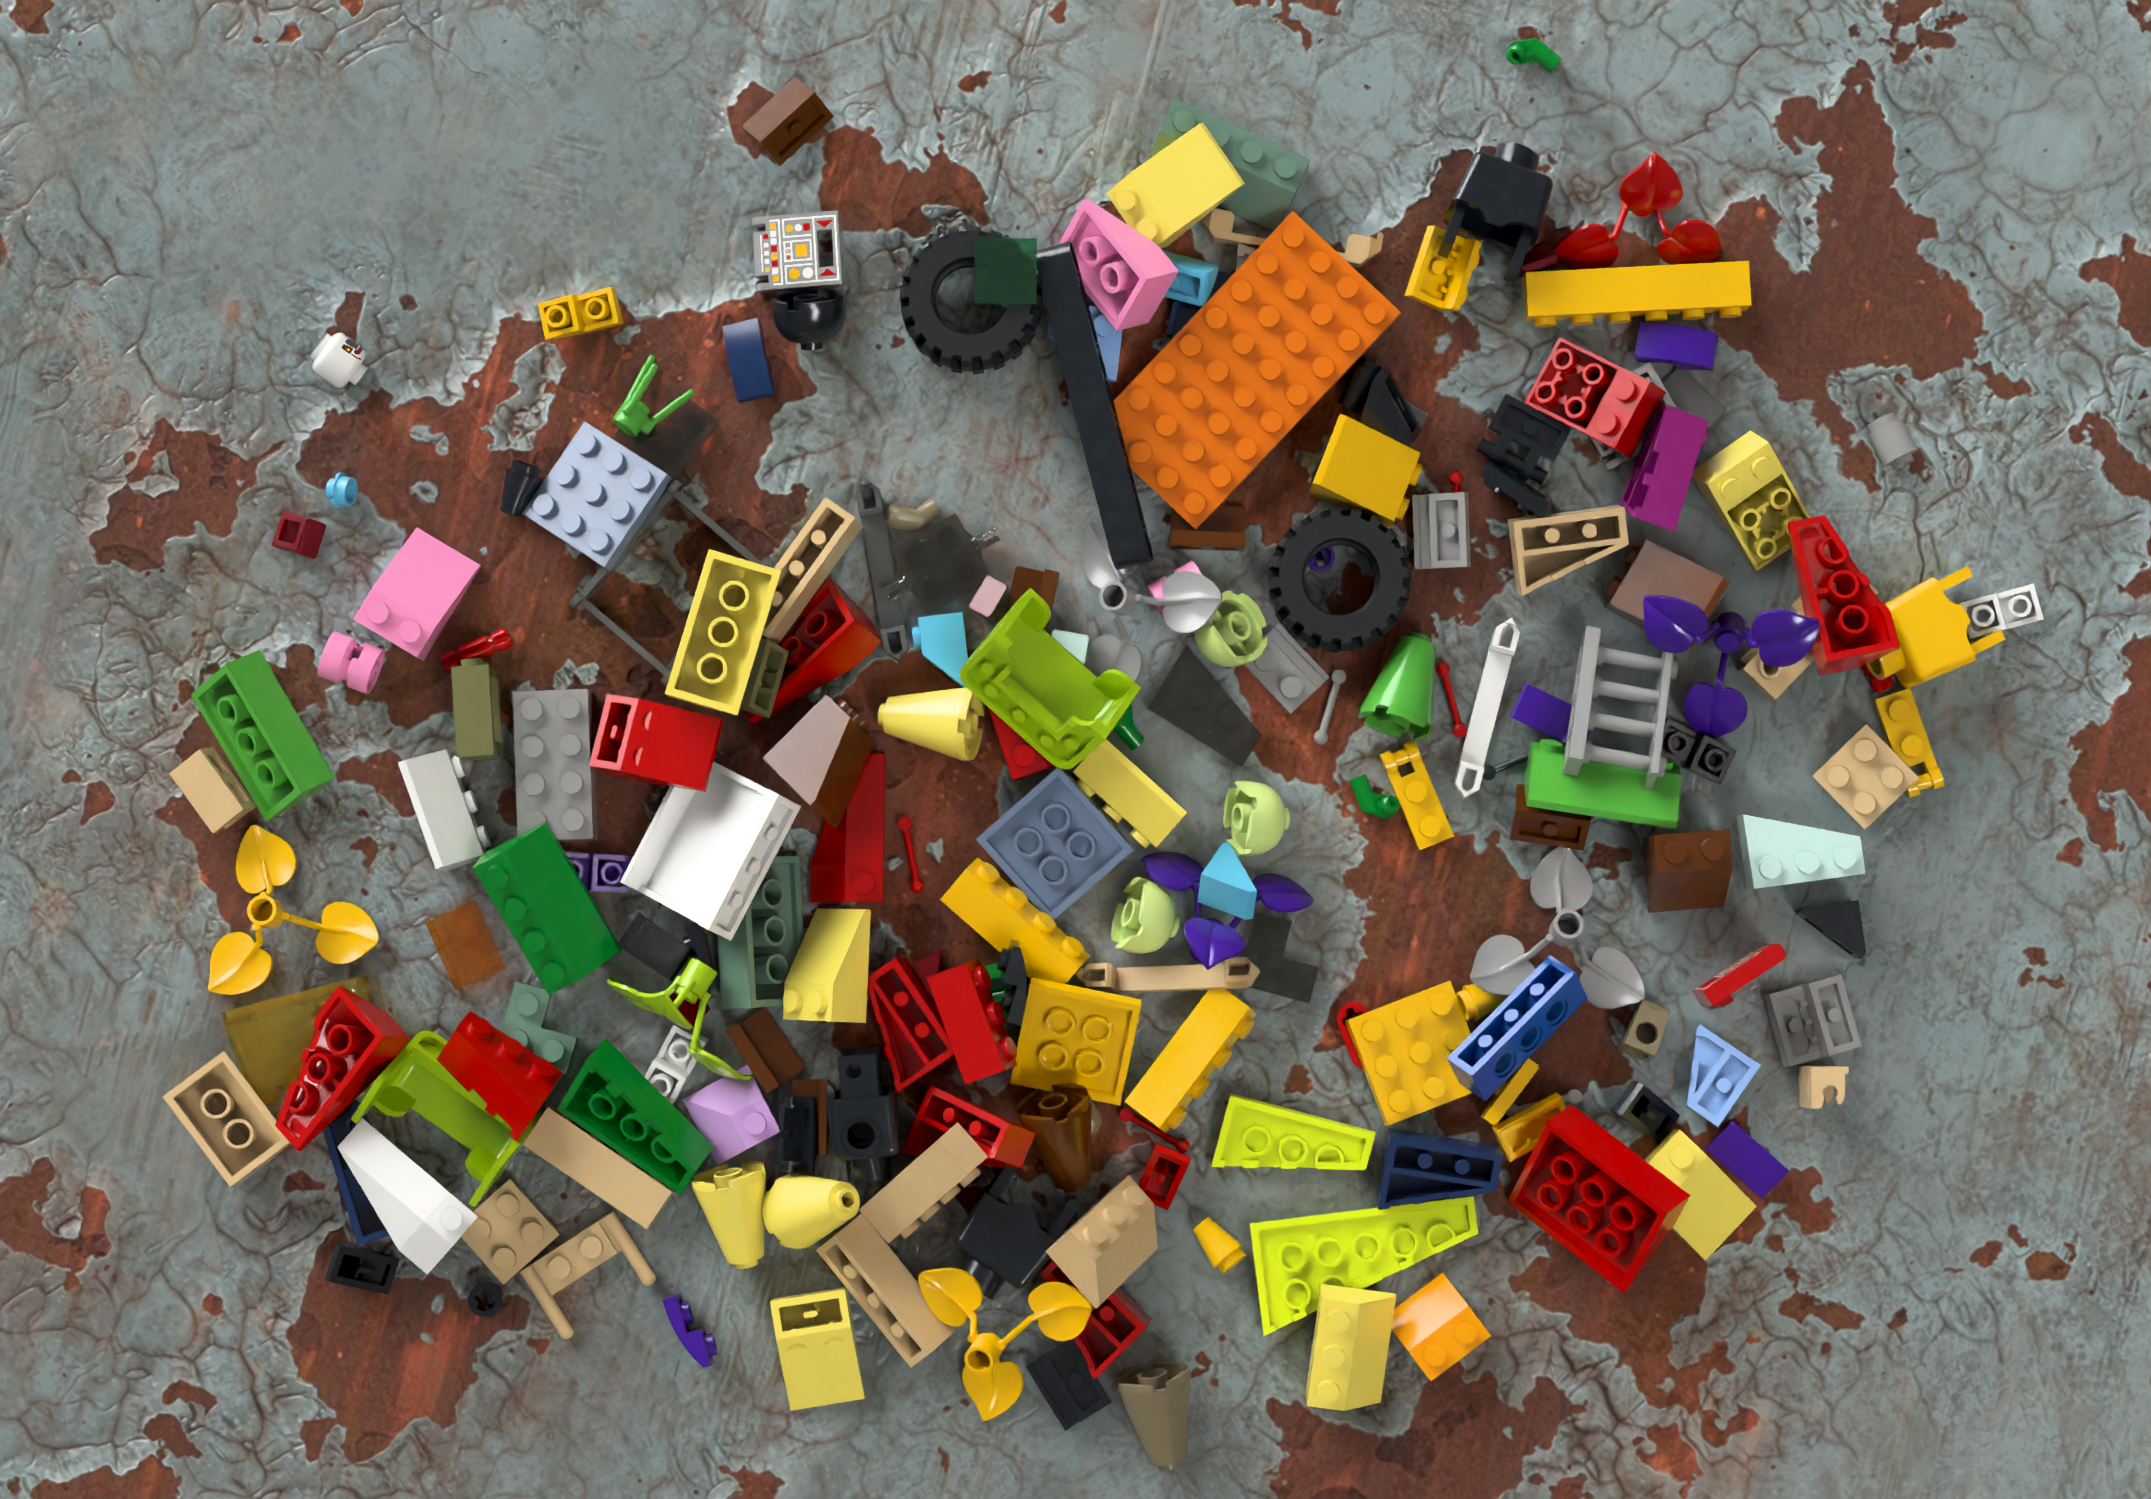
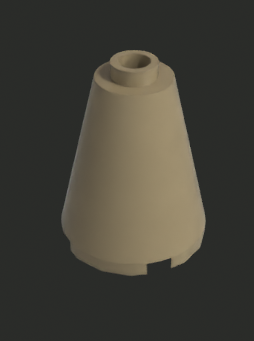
M1179 1361L1152 1362L1153 1369L1141 1372L1140 1365L1127 1369L1116 1377L1117 1390L1149 1463L1153 1466H1158V1469L1162 1471L1178 1468L1180 1462L1187 1457L1191 1373L1189 1368H1187V1364Z

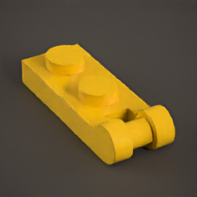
M1911 688L1873 700L1887 744L1909 767L1922 763L1925 773L1919 775L1920 778L1905 792L1907 798L1918 796L1921 790L1930 787L1932 790L1944 787V778L1940 768L1937 766Z
M1412 740L1403 744L1404 748L1393 753L1388 750L1379 754L1395 796L1399 800L1400 808L1418 851L1454 837V834L1425 768L1415 741ZM1410 762L1414 772L1401 777L1398 766Z

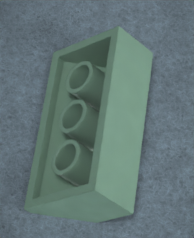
M1175 98L1159 131L1149 159L1203 122L1245 183L1217 207L1222 210L1232 211L1234 215L1273 232L1284 221L1307 172L1310 159Z
M775 856L732 940L730 941L717 934L721 1010L783 1006L784 983L804 939L799 856Z

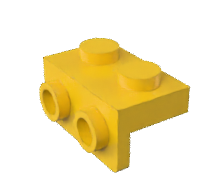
M1428 226L1404 296L1439 311H1459L1468 296L1467 286L1472 271L1479 263V250L1482 242L1477 239H1464L1456 236L1450 254L1446 259L1437 255L1446 230L1437 226Z

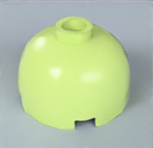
M1232 591L1221 593L1222 603L1213 617L1203 628L1193 632L1200 652L1210 662L1219 666L1236 667L1247 664L1261 656L1267 646V638L1263 639L1262 628L1266 627L1265 618L1258 605L1244 593L1238 595L1231 593Z
M1236 781L1234 784L1237 785V788H1229L1224 804V828L1231 826L1233 838L1226 839V842L1231 844L1237 856L1263 854L1276 847L1284 834V830L1288 829L1290 824L1289 810L1284 807L1283 800L1276 790L1270 786L1254 781Z
M1133 878L1123 890V892L1129 893L1125 906L1120 902L1117 903L1112 921L1111 938L1112 941L1119 943L1115 946L1117 949L1130 953L1145 954L1157 951L1169 938H1173L1178 931L1180 919L1176 916L1177 909L1173 896L1163 886L1145 878Z

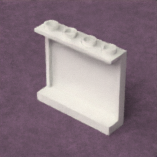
M713 762L706 792L669 787L620 882L689 918L705 929L731 941L801 806Z

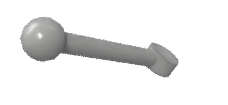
M1335 670L1331 675L1333 682L1320 729L1315 732L1313 737L1314 741L1319 745L1325 744L1328 740L1326 731L1340 685L1346 680V673L1343 670Z
M1571 1089L1566 1095H1562L1564 1103L1577 1104L1581 1101L1582 1094L1577 1089ZM1539 1101L1520 1106L1512 1104L1507 1110L1506 1115L1511 1117Z

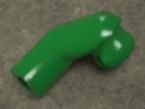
M1537 38L1514 41L1508 46L1506 52L1507 60L1513 65L1537 62L1549 73L1562 60L1560 56Z
M1130 704L1113 730L1130 750H1134L1144 742L1145 738L1133 725L1132 704Z
M1366 774L1349 781L1359 807L1365 814L1387 819L1393 817L1399 811V800L1393 795L1386 796L1373 792Z

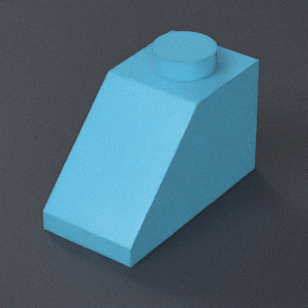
M963 612L918 617L919 627H912L914 649H922V655L926 660L962 688L966 687L960 678V670L969 659Z

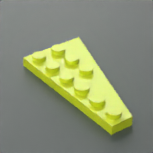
M1474 1196L1425 1201L1426 1203L1420 1204L1410 1203L1391 1206L1389 1209L1378 1210V1207L1249 1223L1263 1336L1317 1311L1321 1284L1364 1289L1433 1254L1477 1235L1478 1226Z

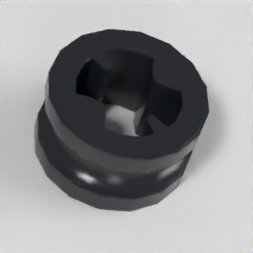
M491 1282L478 1284L470 1291L468 1296V1305L471 1311L481 1317L497 1313L504 1302L501 1288ZM488 1289L493 1292L491 1298L496 1302L493 1308L488 1305L486 1310L479 1307L481 1300L476 1296L479 1291L483 1294Z

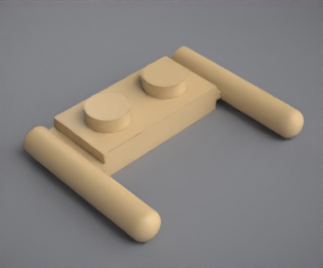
M615 1211L520 1271L521 1276L562 1339L572 1337L574 1329L553 1298V1295L620 1251L624 1253L645 1286H650L656 1281V1275Z

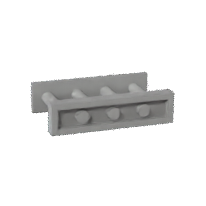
M1586 626L1579 646L1562 774L1577 776L1582 763L1588 764L1589 760L1646 771L1644 789L1652 790L1656 778H1663L1666 768L1667 756L1661 755L1670 679L1675 680L1679 658L1673 657V653L1664 651L1661 658L1605 648V644L1599 643L1601 628ZM1603 662L1657 672L1656 690L1601 680V676L1595 675L1596 665L1601 666ZM1602 695L1654 705L1652 723L1597 713V709L1591 708L1592 698ZM1593 728H1600L1650 738L1648 756L1592 746L1591 741H1586L1587 731H1593Z

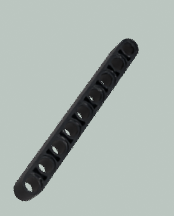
M1068 241L1034 251L1039 280L1113 564L1116 570H1121L1153 561L1150 539L1073 245Z

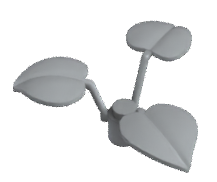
M1088 522L1082 547L1084 571L1089 581L1101 589L1099 593L1100 604L1106 610L1111 611L1109 618L1114 620L1121 640L1111 634L1101 635L1094 639L1087 648L1084 666L1096 677L1108 669H1116L1122 671L1136 682L1142 671L1143 655L1137 647L1127 645L1129 637L1120 616L1131 614L1136 609L1138 603L1164 606L1163 619L1166 625L1176 632L1189 634L1200 630L1210 621L1222 603V594L1213 581L1192 571H1180L1167 577L1163 583L1164 599L1137 594L1132 587L1125 585L1124 576L1134 572L1138 565L1116 570L1110 555L1103 525Z
M1557 847L1548 853L1536 867L1530 881V893L1535 904L1542 909L1556 908L1557 915L1549 927V934L1527 953H1524L1522 943L1515 937L1504 934L1490 937L1477 951L1470 973L1471 982L1479 989L1493 995L1509 996L1535 970L1529 959L1534 957L1552 941L1563 947L1576 943L1581 961L1587 967L1581 973L1579 980L1590 1004L1602 1009H1615L1640 1003L1645 998L1640 974L1624 953L1611 947H1602L1594 953L1591 961L1588 959L1584 946L1585 938L1580 935L1584 928V921L1576 911L1584 907L1590 900L1593 893V883L1586 867L1578 860L1570 848Z

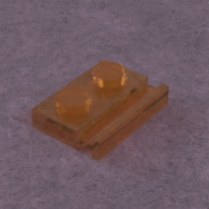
M473 900L425 922L456 991L506 969L477 900Z

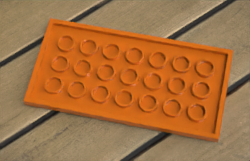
M1292 211L1114 400L1131 470L1197 531L1401 315V312Z

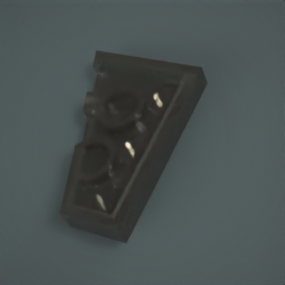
M1187 645L1147 707L1154 714L1241 768L1262 736Z

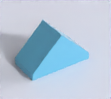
M1229 842L1222 843L1201 874L1197 902L1245 920L1253 919L1257 890Z

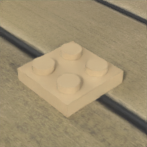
M1868 724L1861 728L1812 776L1865 830L1920 778Z
M510 1178L473 1211L478 1218L461 1238L499 1281L505 1285L561 1233L519 1185Z

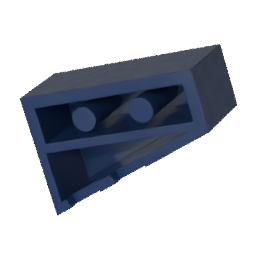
M1389 1128L1376 1200L1378 1210L1410 1203H1426L1425 1201L1448 1197L1452 1199L1496 1192L1503 1158L1500 1146Z

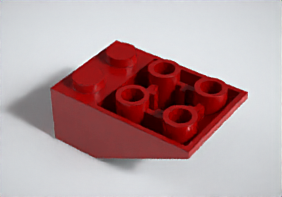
M1559 337L1524 403L1631 458L1666 392L1652 382Z
M607 694L589 766L614 778L706 792L724 720L647 700Z

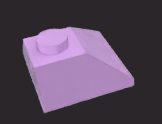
M748 1065L736 1070L741 1074H753ZM754 1074L750 1080L723 1077L682 1099L699 1132L714 1146L711 1155L717 1166L781 1132L779 1130V1120Z

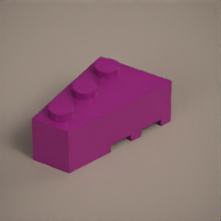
M1661 402L1654 414L1619 506L1625 507V511L1635 518L1675 532L1689 483L1695 471L1699 451L1704 447L1709 435L1708 421L1701 416Z

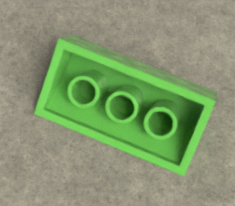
M260 650L226 663L191 694L266 822L314 795L335 778L328 762L321 755L311 738L309 730L302 723L292 706L290 698L283 691L273 674L271 666L266 662Z
M1542 739L1540 743L1531 741L1523 782L1526 806L1673 829L1677 828L1682 775L1679 764L1674 763L1673 759L1667 757L1663 778L1657 777L1652 790L1644 789L1646 771L1589 760L1588 764L1582 763L1577 776L1562 774L1566 747L1561 742L1552 739Z

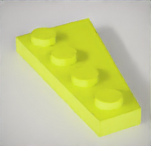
M1230 1093L1211 1167H1281V1169H1297V1167L1330 1170H1366L1376 1134L1375 1131Z

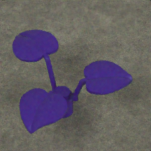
M1649 595L1643 599L1645 633L1650 643L1661 651L1668 653L1684 652L1691 646L1692 640L1700 644L1714 633L1713 642L1722 651L1716 685L1713 686L1704 682L1694 684L1689 689L1684 702L1685 716L1693 730L1712 739L1736 730L1742 725L1747 716V701L1742 693L1734 688H1722L1728 654L1740 649L1745 639L1751 648H1759L1760 658L1765 664L1774 667H1786L1797 663L1807 655L1813 647L1819 632V619L1779 609L1768 610L1758 615L1752 623L1751 635L1750 628L1745 627L1743 617L1735 612L1722 613L1716 621L1711 622V627L1708 628L1709 620L1707 615L1700 607L1691 602L1661 595Z
M1156 852L1141 858L1140 862L1144 864L1146 872L1159 885L1175 891H1185L1191 888L1194 892V918L1189 919L1185 923L1184 934L1191 947L1190 954L1195 960L1201 962L1209 970L1218 963L1234 958L1243 952L1245 940L1235 930L1242 918L1235 916L1229 926L1224 925L1217 919L1201 918V903L1197 902L1200 886L1198 883H1200L1204 868L1196 860L1176 852ZM1268 873L1258 875L1252 881L1257 890L1255 902L1261 900L1262 904L1269 910L1283 913L1296 912L1310 907L1314 902V899L1305 889L1287 877Z

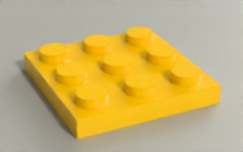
M1031 977L1017 1046V1057L1015 1058L1017 1066L1013 1067L1010 1083L1053 1092L1052 1085L1074 1083L1084 1086L1092 1100L1120 1106L1142 999Z
M1451 981L1441 983L1345 1020L1385 1126L1472 1093L1459 1083L1447 1060V1057L1471 1034Z

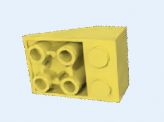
M1751 430L1695 468L1692 477L1703 497L1755 571L1760 570L1791 548L1787 527L1788 522L1811 518L1769 442Z
M841 1287L772 1299L770 1304L790 1411L865 1399L848 1289Z

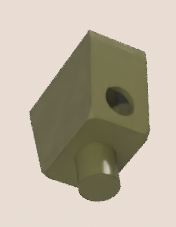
M761 639L740 709L764 718H770L789 651L769 639Z

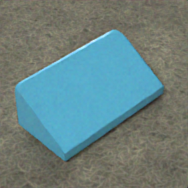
M1162 250L1179 270L1164 297L1203 307L1210 298L1219 265Z

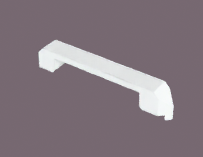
M1513 618L1494 628L1454 779V786L1463 799L1480 788L1485 768L1483 766L1511 659L1514 656L1520 635Z

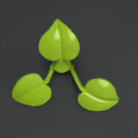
M691 958L682 975L677 976L673 984L665 991L655 994L639 992L620 984L615 974L609 976L606 981L608 985L631 1004L645 1011L666 1016L674 1024L691 1030L693 1026L683 1017L678 1008L683 1000L695 1004L697 999H699V1008L688 1052L700 1064L718 1075L739 1080L751 1079L753 1074L738 1073L718 1057L706 1052L699 1043L706 1005L711 997L707 990L717 975V972L697 959ZM676 990L675 993L678 996L675 999V1001L672 1002L669 996Z

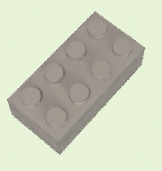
M589 689L513 692L517 835L519 836L547 821L559 842L598 840L595 769L589 766L594 747L593 692Z

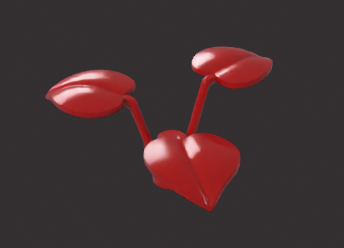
M1652 152L1640 166L1631 171L1622 180L1619 186L1622 209L1614 231L1611 234H1608L1606 227L1603 225H1584L1567 234L1553 249L1557 254L1558 262L1573 269L1608 268L1615 262L1619 254L1618 246L1613 241L1618 239L1628 211H1632L1634 215L1639 217H1645L1654 212L1663 235L1666 236V238L1658 243L1657 252L1670 265L1710 263L1723 253L1718 232L1704 221H1683L1677 224L1673 231L1667 227L1661 211L1674 208L1682 199L1683 189L1674 169L1656 152Z

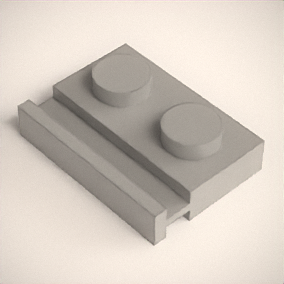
M1468 493L1412 495L1415 569L1471 567Z
M1278 623L1263 637V639L1267 638V646L1262 655L1243 666L1290 715L1330 677Z

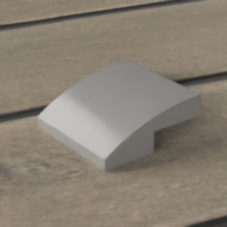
M1841 974L1763 995L1783 1068L1862 1047Z

